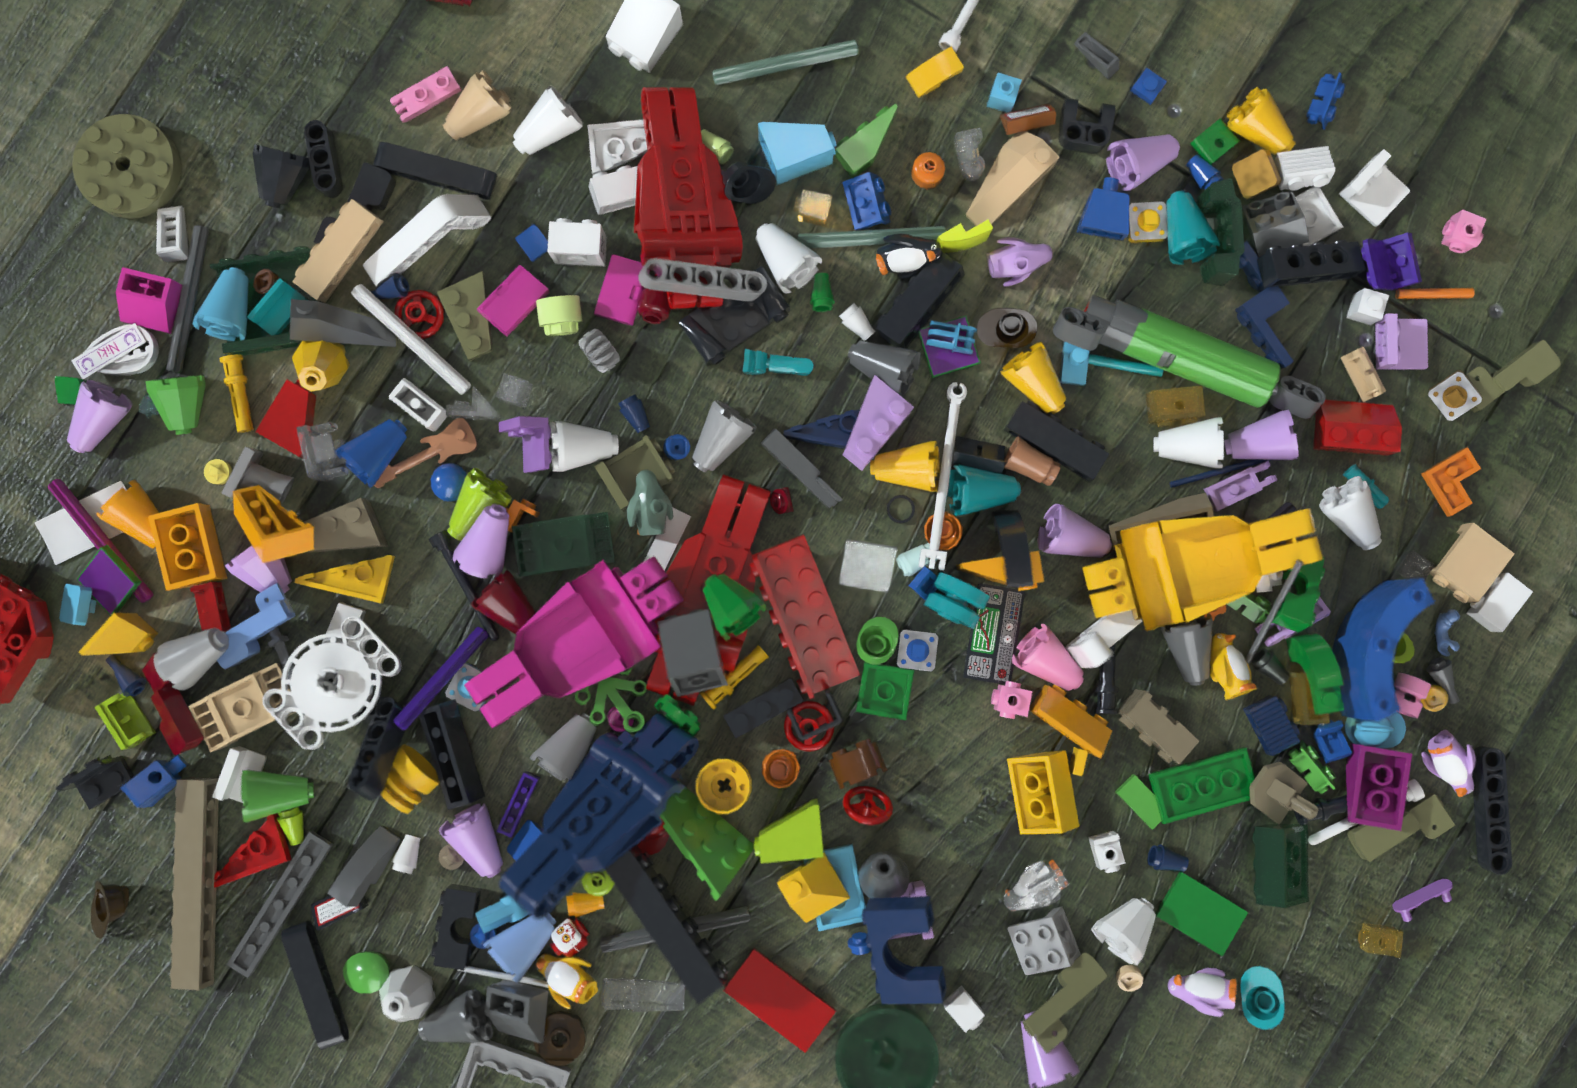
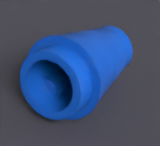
M1199 155L1191 158L1186 164L1200 189H1204L1207 193L1215 189L1223 180L1220 176L1221 172L1200 158Z

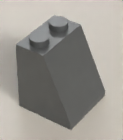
M693 610L687 615L668 616L664 620L658 621L668 679L677 697L728 685L709 610Z

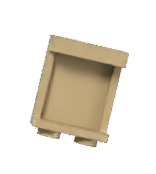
M1475 523L1462 524L1458 529L1457 533L1460 536L1440 563L1428 570L1436 584L1449 588L1454 592L1453 596L1463 603L1479 602L1515 554Z

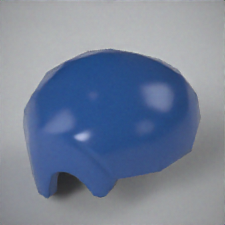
M455 463L442 464L434 470L431 476L432 491L443 501L456 502L467 472Z

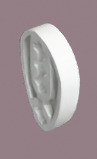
M131 324L117 327L101 335L83 353ZM137 326L145 341L149 343L145 348L146 351L135 349L133 350L134 354L127 353L97 372L106 375L126 376L147 371L154 365L158 357L159 347L156 338L148 330Z

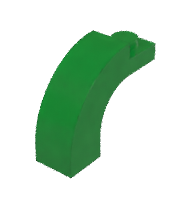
M1306 633L1287 638L1290 662L1299 663L1308 678L1315 714L1320 715L1343 711L1344 706L1340 685L1344 684L1335 655L1326 640L1317 633Z

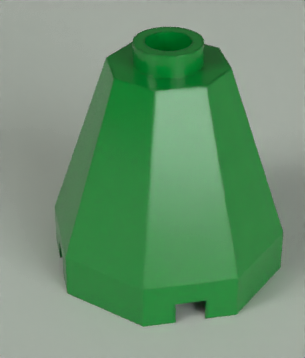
M714 574L705 581L706 586L703 591L716 629L725 640L731 639L728 635L730 633H733L735 637L743 633L759 620V610L761 609L764 613L767 609L756 594L725 574L719 576Z

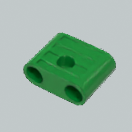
M1220 118L1196 137L1190 145L1202 159L1212 165L1239 143L1240 140Z

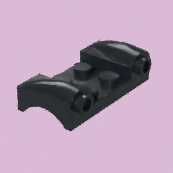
M763 266L756 269L755 272L764 275L767 280V287L756 300L740 301L723 298L722 306L698 308L678 322L707 367L712 363L713 365L720 363L726 358L725 355L773 322L779 323L789 315L790 306ZM749 282L748 286L750 289L756 291L755 285Z

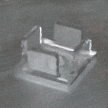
M327 422L315 426L304 425L296 427L308 478L327 482L335 477L349 474L348 469L344 467L331 469L332 467L346 464V460L343 457L339 459L335 452L338 447L345 444V440H333L332 435L329 434V432L338 430L337 424Z

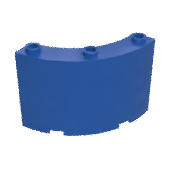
M1423 578L1383 581L1366 592L1351 612L1346 614L1339 627L1332 649L1344 684L1340 685L1344 710L1340 711L1341 716L1378 722L1401 710L1393 689L1392 663L1395 648L1404 629L1419 612L1434 603Z

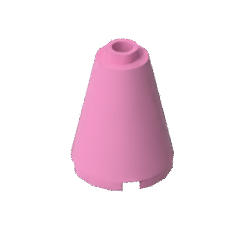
M1040 624L1041 629L1034 627L1018 644L1017 649L1020 652L1017 657L1013 654L1012 663L1017 668L1067 691L1079 688L1084 680V672L1052 630L1045 624Z

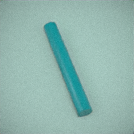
M1089 354L1088 364L1157 377H1162L1163 375L1162 369L1152 365Z

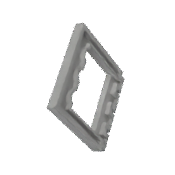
M485 1040L480 1043H471L456 1088H471L478 1065L494 1068L497 1072L506 1075L511 1074L520 1077L523 1081L543 1085L545 1088H565L572 1069L566 1066L550 1065L543 1058L491 1040Z

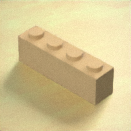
M353 199L341 207L339 211L340 216L335 223H331L326 228L325 237L311 249L310 258L305 264L299 266L295 272L296 277L292 281L314 299L326 303L384 222Z

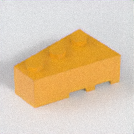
M260 485L233 491L234 515L262 563L314 550V527L310 523L304 524L297 518V514L294 511H287L283 508L280 501Z

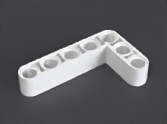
M441 195L429 203L366 260L363 267L377 288L393 274L399 273L401 275L450 230L480 228L490 221L491 216L478 195Z
M1131 610L1101 617L1065 648L1080 668L1097 667L1113 655L1110 647L1140 624L1143 619L1134 620Z

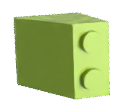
M818 798L806 802L759 830V837H754L755 856H760L761 863L824 857Z

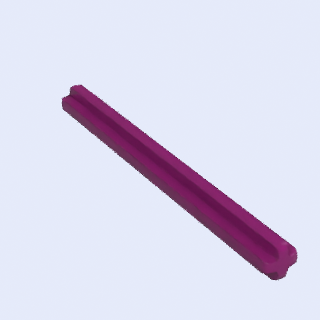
M55 479L48 484V489L97 550L108 545L141 580V584L133 593L139 602L145 603L153 597V592L61 479Z

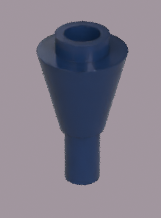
M395 273L370 292L378 299L406 297L408 295L409 283L404 276Z
M110 655L106 659V662L114 670L124 696H137L145 689V678L123 665L115 655Z

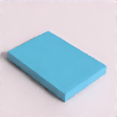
M848 844L823 850L850 898L816 917L818 931L863 922L862 910L866 906L859 883V873L853 845ZM803 859V860H804V863H806V862L810 861L811 859Z

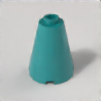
M1177 191L1171 194L1166 202L1168 256L1173 264L1182 265L1184 264L1183 260L1191 259L1192 263L1214 254L1217 251L1216 246L1220 247L1219 239L1193 196L1185 191Z
M954 465L955 470L950 472L947 494L948 497L953 498V504H949L955 516H962L1011 503L1020 496V483L1013 476L964 465Z

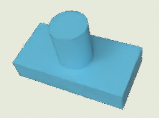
M1065 341L1063 342L1060 383L1083 386L1086 384L1090 350L1082 349Z

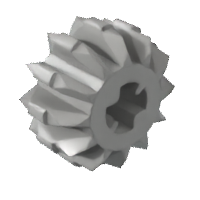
M594 328L592 331H588L579 340L581 350L599 372L605 373L607 370H611L620 361L619 354L598 329Z

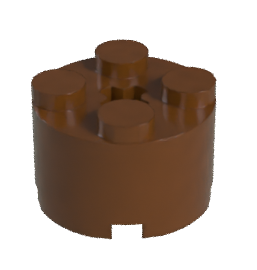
M869 738L856 743L857 749L847 752L846 748L831 753L833 759L829 760V763L840 789L845 788L843 783L846 781L853 785L878 775L876 771L878 768H881L882 772L887 771L877 742L871 743Z

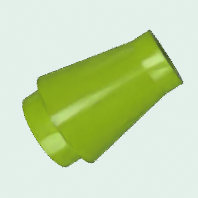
M296 807L279 812L277 820L290 846L303 843L305 839L303 811Z

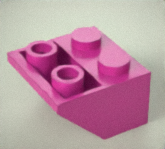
M122 267L116 288L120 321L128 324L135 323L140 327L171 334L179 305L182 284L170 278Z

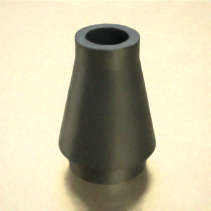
M1264 648L1254 655L1251 663L1254 665L1255 670L1274 680L1278 685L1284 684L1289 679L1290 674L1285 670L1273 651H1268Z

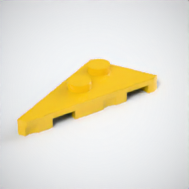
M386 555L381 558L306 574L295 578L294 583L368 601L384 603L395 556Z

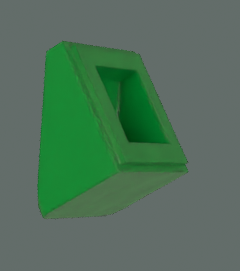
M55 376L58 403L75 405L80 385L83 381L85 383L87 381L81 378Z

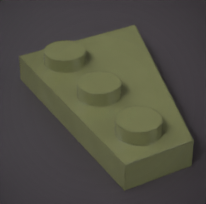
M481 271L437 292L469 361L493 351L490 322L477 311V308L487 299L485 274Z

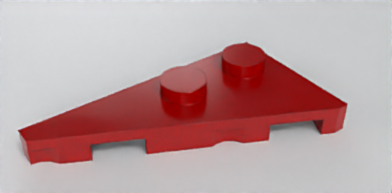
M278 813L268 816L266 818L267 821L258 830L254 831L249 836L248 841L242 844L229 858V862L224 868L215 873L214 881L216 882H214V888L292 860L284 832L277 820L279 817Z

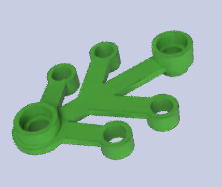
M632 667L627 672L622 671L618 674L620 676H627L630 674ZM611 677L599 681L594 710L589 716L590 722L595 726H599L604 722V707L606 696H608L624 718L623 726L625 730L629 733L640 731L645 722L643 715L637 711H631L616 689L629 691L633 695L640 697L646 692V683L642 680L634 682ZM640 684L644 690L637 692L634 686ZM589 686L576 691L574 698L579 705H585L589 702L591 696L588 691ZM581 692L587 695V699L584 701L578 698V694ZM593 714H601L602 720L595 721ZM635 719L638 722V726L631 727L629 720Z

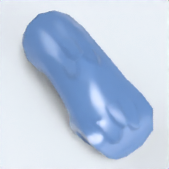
M1450 609L1447 613H1440L1436 622L1437 648L1444 656H1450L1448 652L1449 645L1454 651H1458L1460 648L1458 642L1450 640L1448 636L1449 628L1460 618L1459 613L1455 609Z

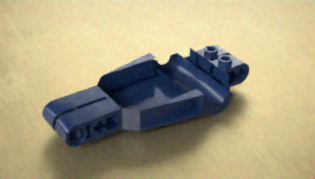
M659 713L654 715L634 737L626 731L619 737L610 732L601 735L594 742L589 753L575 770L572 778L568 780L545 813L543 833L501 877L499 882L500 889L533 918L541 919L545 917L585 873L606 869L663 823L659 815L666 809L668 798L674 793L679 794L686 787L677 780L679 777L682 779L679 771L697 752L699 740Z

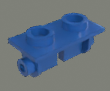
M1342 73L1338 74L1337 79H1334V76L1331 74H1325L1320 79L1315 97L1323 98V100H1312L1306 115L1308 123L1317 124V122H1322V129L1325 130L1328 121H1333L1337 108L1334 105L1337 98H1342L1345 89V83H1342Z

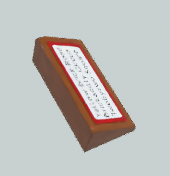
M1044 104L1001 114L1000 118L1006 134L1010 135L1055 124L1056 111L1050 104Z

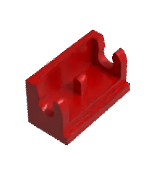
M209 582L190 587V591L195 595L202 631L217 628L224 633L229 631L231 625L222 582Z

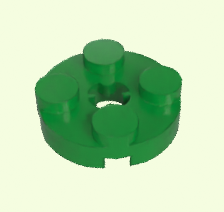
M668 694L663 698L660 697L654 704V707L659 712L661 710L666 712L665 717L689 732L692 736L695 737L699 732L700 723L697 721L698 718L687 709L685 712H682L678 702Z

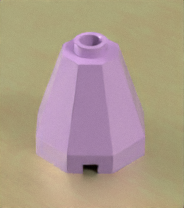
M253 546L225 565L231 574L259 592L266 590L276 583H279L284 593L290 590L288 584L292 580L284 558L262 563Z

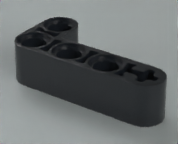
M379 697L374 709L363 720L369 724L348 780V787L368 801H373L382 794L405 730L400 729L394 723V719L405 707L391 697ZM365 707L357 716H361L368 707Z

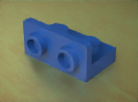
M867 172L843 182L856 231H861L880 223L885 225L891 223L889 217L891 209L884 198L883 191H885V186L881 177Z

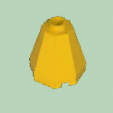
M302 341L292 356L301 386L309 391H317L338 385L350 365L345 356L344 345L325 341Z

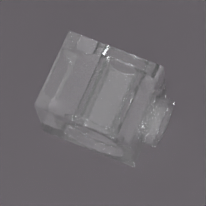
M504 373L496 398L501 402L525 409L533 385L528 380Z

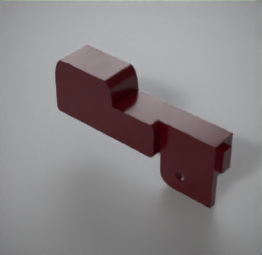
M156 652L142 671L154 692L151 700L162 719L160 730L173 754L178 755L196 748L204 739V736L179 690L172 687L175 684L169 680L164 681L157 673L154 665V655L157 654Z

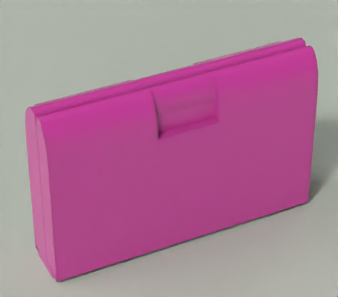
M612 254L594 311L596 316L633 326L640 295L644 289L638 279L639 272L644 267L641 262Z
M519 265L477 308V311L505 336H508L537 306L536 300L543 299L549 294V289Z

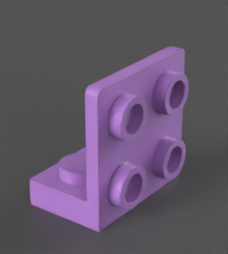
M519 416L499 422V432L508 433V437H523L524 473L549 469L552 455L549 450L551 427L548 425V418Z

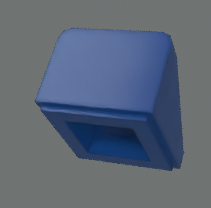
M533 224L515 238L532 262L548 251V241L536 224Z

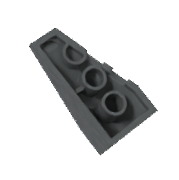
M291 299L290 340L396 347V335L379 320L319 301Z

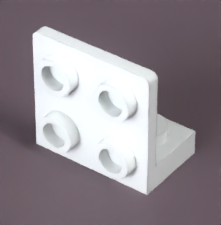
M1385 149L1374 156L1339 193L1375 227L1410 192V189L1387 169L1388 166L1385 162L1391 155Z

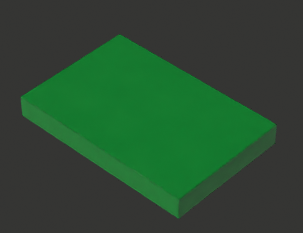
M1181 871L1155 913L1156 917L1222 957L1248 914L1244 909Z

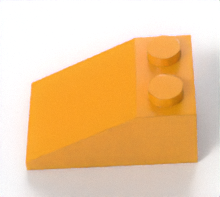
M1039 551L1030 552L1033 586L1018 587V591L1038 588L1037 583L1044 582ZM1003 557L956 565L958 571L1006 585Z

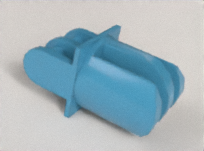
M931 320L930 327L936 329L929 330L928 336L934 339H928L926 345L950 349L952 352L973 354L971 346L972 343H975L973 336L977 332V328L960 325L961 323L953 325ZM959 330L966 331V337L959 336ZM957 341L965 342L964 348L958 347Z

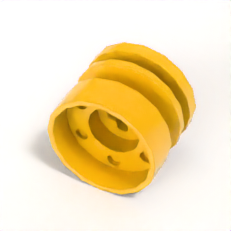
M403 744L397 751L381 796L397 810L409 814L415 808L414 804L418 805L422 801L419 792L428 795L440 784L436 769L417 750Z
M717 759L708 763L700 771L696 780V793L699 801L707 810L717 814H728L738 810L748 801L752 792V778L749 771L742 763L733 759ZM729 779V786L732 787L731 790L722 792L720 790L722 787L719 784L720 780L725 781Z

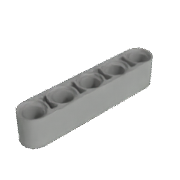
M663 259L647 261L638 275L640 284L647 289L740 301L756 300L767 287L766 278L759 272ZM648 270L656 272L658 278H652L648 274ZM673 273L679 274L682 277L683 281H677L674 278ZM698 276L704 277L708 285L702 284ZM723 279L728 280L732 284V288L727 287ZM749 282L755 285L756 291L750 289L748 286Z

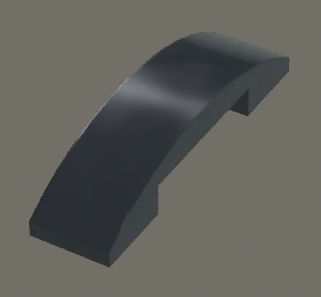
M992 511L995 532H998L1004 561L1003 571L1007 588L1033 586L1030 550L1024 523L1019 511Z

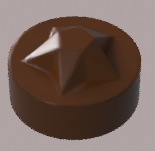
M268 269L259 271L254 278V289L265 296L277 282L279 276Z

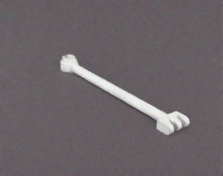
M957 382L952 383L946 393L947 399L950 401L930 545L929 549L921 548L918 566L924 568L925 558H930L929 568L934 569L935 560L937 559L940 560L939 570L942 571L945 569L947 552L939 551L959 409L961 402L967 396V388L962 383L959 386L962 393L960 395L954 394L953 389L957 388Z

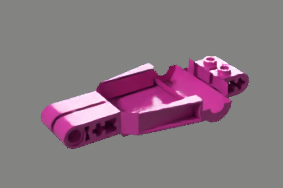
M655 556L644 561L625 575H623L619 567H615L610 571L604 560H602L587 573L579 576L572 582H567L517 632L514 650L464 685L476 705L486 701L493 695L496 696L480 708L481 713L492 729L543 695L557 698L567 696L631 668L660 648L654 638L655 635L660 633L654 620L681 603L683 598L671 580L660 585L650 593L647 592L668 577ZM518 678L520 679L519 682H517L516 684H514L513 686H511V687L508 688L507 690H505V691L503 690L505 687H507L508 685H510L512 682H514V681L517 680Z

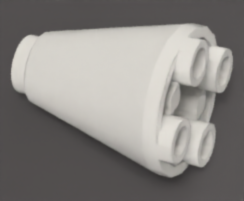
M563 421L549 422L551 427L550 437H552V445H549L552 455V471L563 472L611 458L612 455H618V436L611 435V432Z
M1360 476L1351 478L1346 484L1338 488L1335 486L1330 487L1322 493L1324 498L1319 504L1320 509L1357 546L1362 547L1363 550H1370L1382 542L1371 491L1367 482L1363 481Z

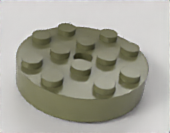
M117 114L95 122L83 133L73 154V175L80 192L93 205L119 218L135 219L157 212V209H161L169 202L179 185L181 160L175 144L155 124L136 115ZM121 164H123V165H125V166H127L128 164H130V167H129L127 170H125V167L122 166Z

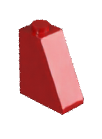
M287 379L255 432L296 456L307 460L310 456L316 395L302 387L298 379L295 383Z

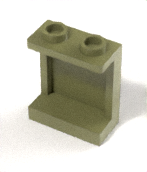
M645 435L641 441L615 457L594 466L622 511L627 510L629 502L635 493L636 476L640 471L650 470L654 472L661 488L675 480L672 476L675 470L668 459L663 461L660 457L659 452L662 449L655 438L650 440Z

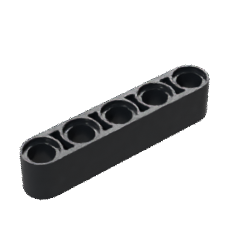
M379 142L373 163L374 166L387 171L391 175L466 195H478L479 198L491 200L498 177L496 173L484 168L387 142Z
M1479 746L1474 749L1476 761L1472 774L1474 782L1473 798L1477 860L1480 867L1484 870L1503 875L1512 868L1506 759L1504 753L1497 748ZM1490 753L1491 760L1487 764L1485 758L1486 755ZM1489 779H1492V787L1488 790L1487 782ZM1493 804L1494 812L1489 815V807ZM1495 830L1496 837L1491 841L1490 835ZM1497 856V863L1495 866H1492V860Z
M305 921L283 929L281 932L282 942L318 1047L324 1050L348 1041L349 1030L313 925L310 921Z

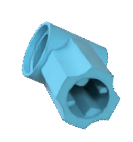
M505 895L500 898L499 902L479 910L475 915L485 934L505 923L518 921L528 916L529 913L511 897Z

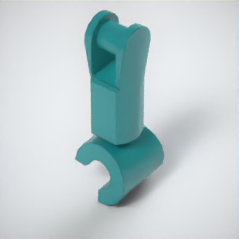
M745 349L743 373L764 374L768 368V372L807 376L814 367L813 362L807 358H793L771 354L770 358H768V353Z

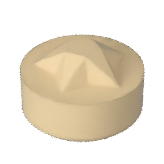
M1125 965L1118 969L1116 980L1122 990L1131 992L1142 986L1143 976L1138 967Z

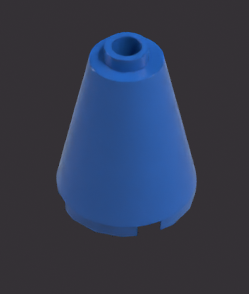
M388 419L338 447L335 453L339 459L343 457L346 460L345 465L364 484H368L369 488H372L407 439L405 434L407 429L397 419L394 422Z

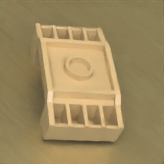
M275 663L242 678L188 706L210 752L225 748L237 742L239 738L276 721L263 706L262 699L264 694L270 689L282 690L283 669L279 663ZM287 685V691L291 692L290 686ZM279 693L273 694L269 700L270 705L273 708H278L283 702L282 696Z

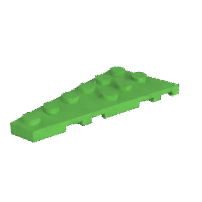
M685 787L679 794L674 793L668 798L666 809L659 816L665 823L663 827L684 857L691 860L698 869L696 874L701 881L705 880L712 889L711 895L716 901L754 850V844L719 814L707 810L699 801V798Z

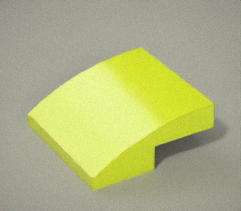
M986 220L966 232L960 223L939 235L937 241L940 243L943 253L963 251L987 241L993 227L989 220Z

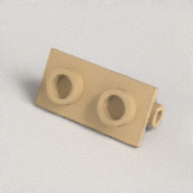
M1364 346L1341 357L1363 402L1386 392Z

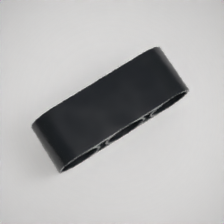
M312 120L306 124L304 136L313 183L326 197L335 198L341 194L343 183L334 136L321 121ZM323 131L322 137L315 139V135ZM328 155L327 161L319 164L320 158ZM329 179H333L331 186L324 188V183Z

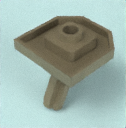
M1281 762L1265 765L1250 785V804L1277 824H1280L1288 811H1292V809L1309 820L1316 817L1318 812L1316 805L1300 796L1308 783Z

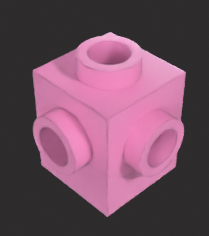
M1461 210L1453 215L1445 224L1442 231L1444 237L1441 244L1448 246L1451 251L1456 253H1465L1477 247L1483 239L1484 234L1481 232L1486 219Z
M1006 681L1005 686L998 684V689L993 690L991 704H994V710L1000 711L1001 717L1015 719V714L1028 717L1032 691L1020 689V683ZM1010 696H1012L1013 700H1012V702L1009 704V703H1008V698H1009Z

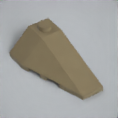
M1202 493L1180 498L1109 525L1113 550H1115L1114 545L1123 543L1120 530L1160 520L1214 517L1213 508L1207 494Z

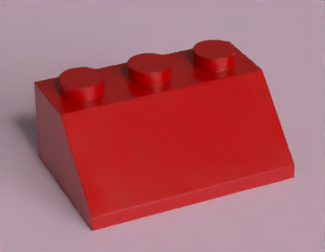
M1325 400L1316 411L1313 449L1392 455L1399 453L1401 450L1402 426L1393 405Z

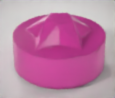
M614 706L610 709L607 716L609 725L615 731H626L623 726L624 718ZM634 719L629 720L630 726L633 725Z

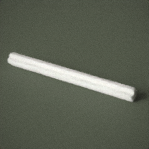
M362 284L354 287L351 295L459 394L463 395L470 389L471 384L366 287Z

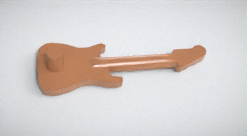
M457 418L438 435L422 438L420 443H429L431 447L393 466L388 465L374 486L376 488H383L385 483L397 478L396 475L440 454L438 463L443 464L449 457L454 455L472 453L476 450L478 443L470 424L463 418Z

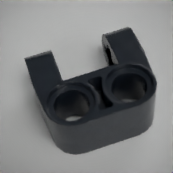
M1065 98L1060 118V145L1064 149L1091 154L1101 152L1111 137L1116 106L1102 103L1097 123L1076 120L1078 99ZM1072 131L1076 133L1078 138H1069L1067 132ZM1092 135H1098L1102 139V143L1094 142Z

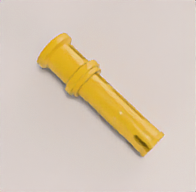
M235 354L220 357L219 360L220 363H223L226 377L223 379L224 384L229 387L237 433L253 431L254 427L245 388L248 379L244 375L241 362L243 355Z
M758 645L735 666L733 673L729 671L725 674L728 685L709 689L705 692L701 691L699 694L715 710L717 708L716 704L725 696L732 695L733 688L762 662L768 659L769 656Z

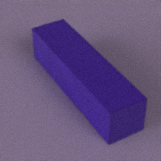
M527 771L523 773L497 832L510 838L514 836L540 777Z

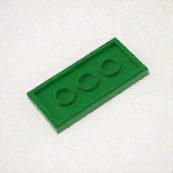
M1245 747L1148 774L1162 824L1249 801L1250 785L1255 780L1248 750Z

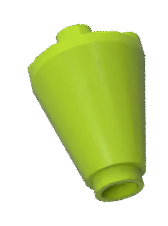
M473 468L464 479L449 521L448 533L455 539L462 541L486 506L497 504L504 508L508 507L512 499L506 492L508 487L498 479L492 481L487 478L486 474L480 469Z

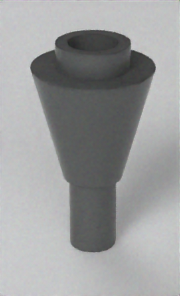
M1436 658L1430 661L1426 671L1439 686L1446 690L1449 703H1458L1460 699L1454 688L1452 661L1444 658Z

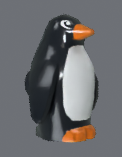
M902 233L893 234L883 238V241L888 242V244L877 249L876 261L882 275L899 272L897 274L899 278H909L914 276L924 264L939 258L942 254V248L940 243L934 239Z

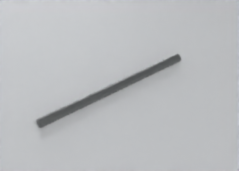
M1296 561L1245 658L1248 665H1250L1301 569L1303 561Z

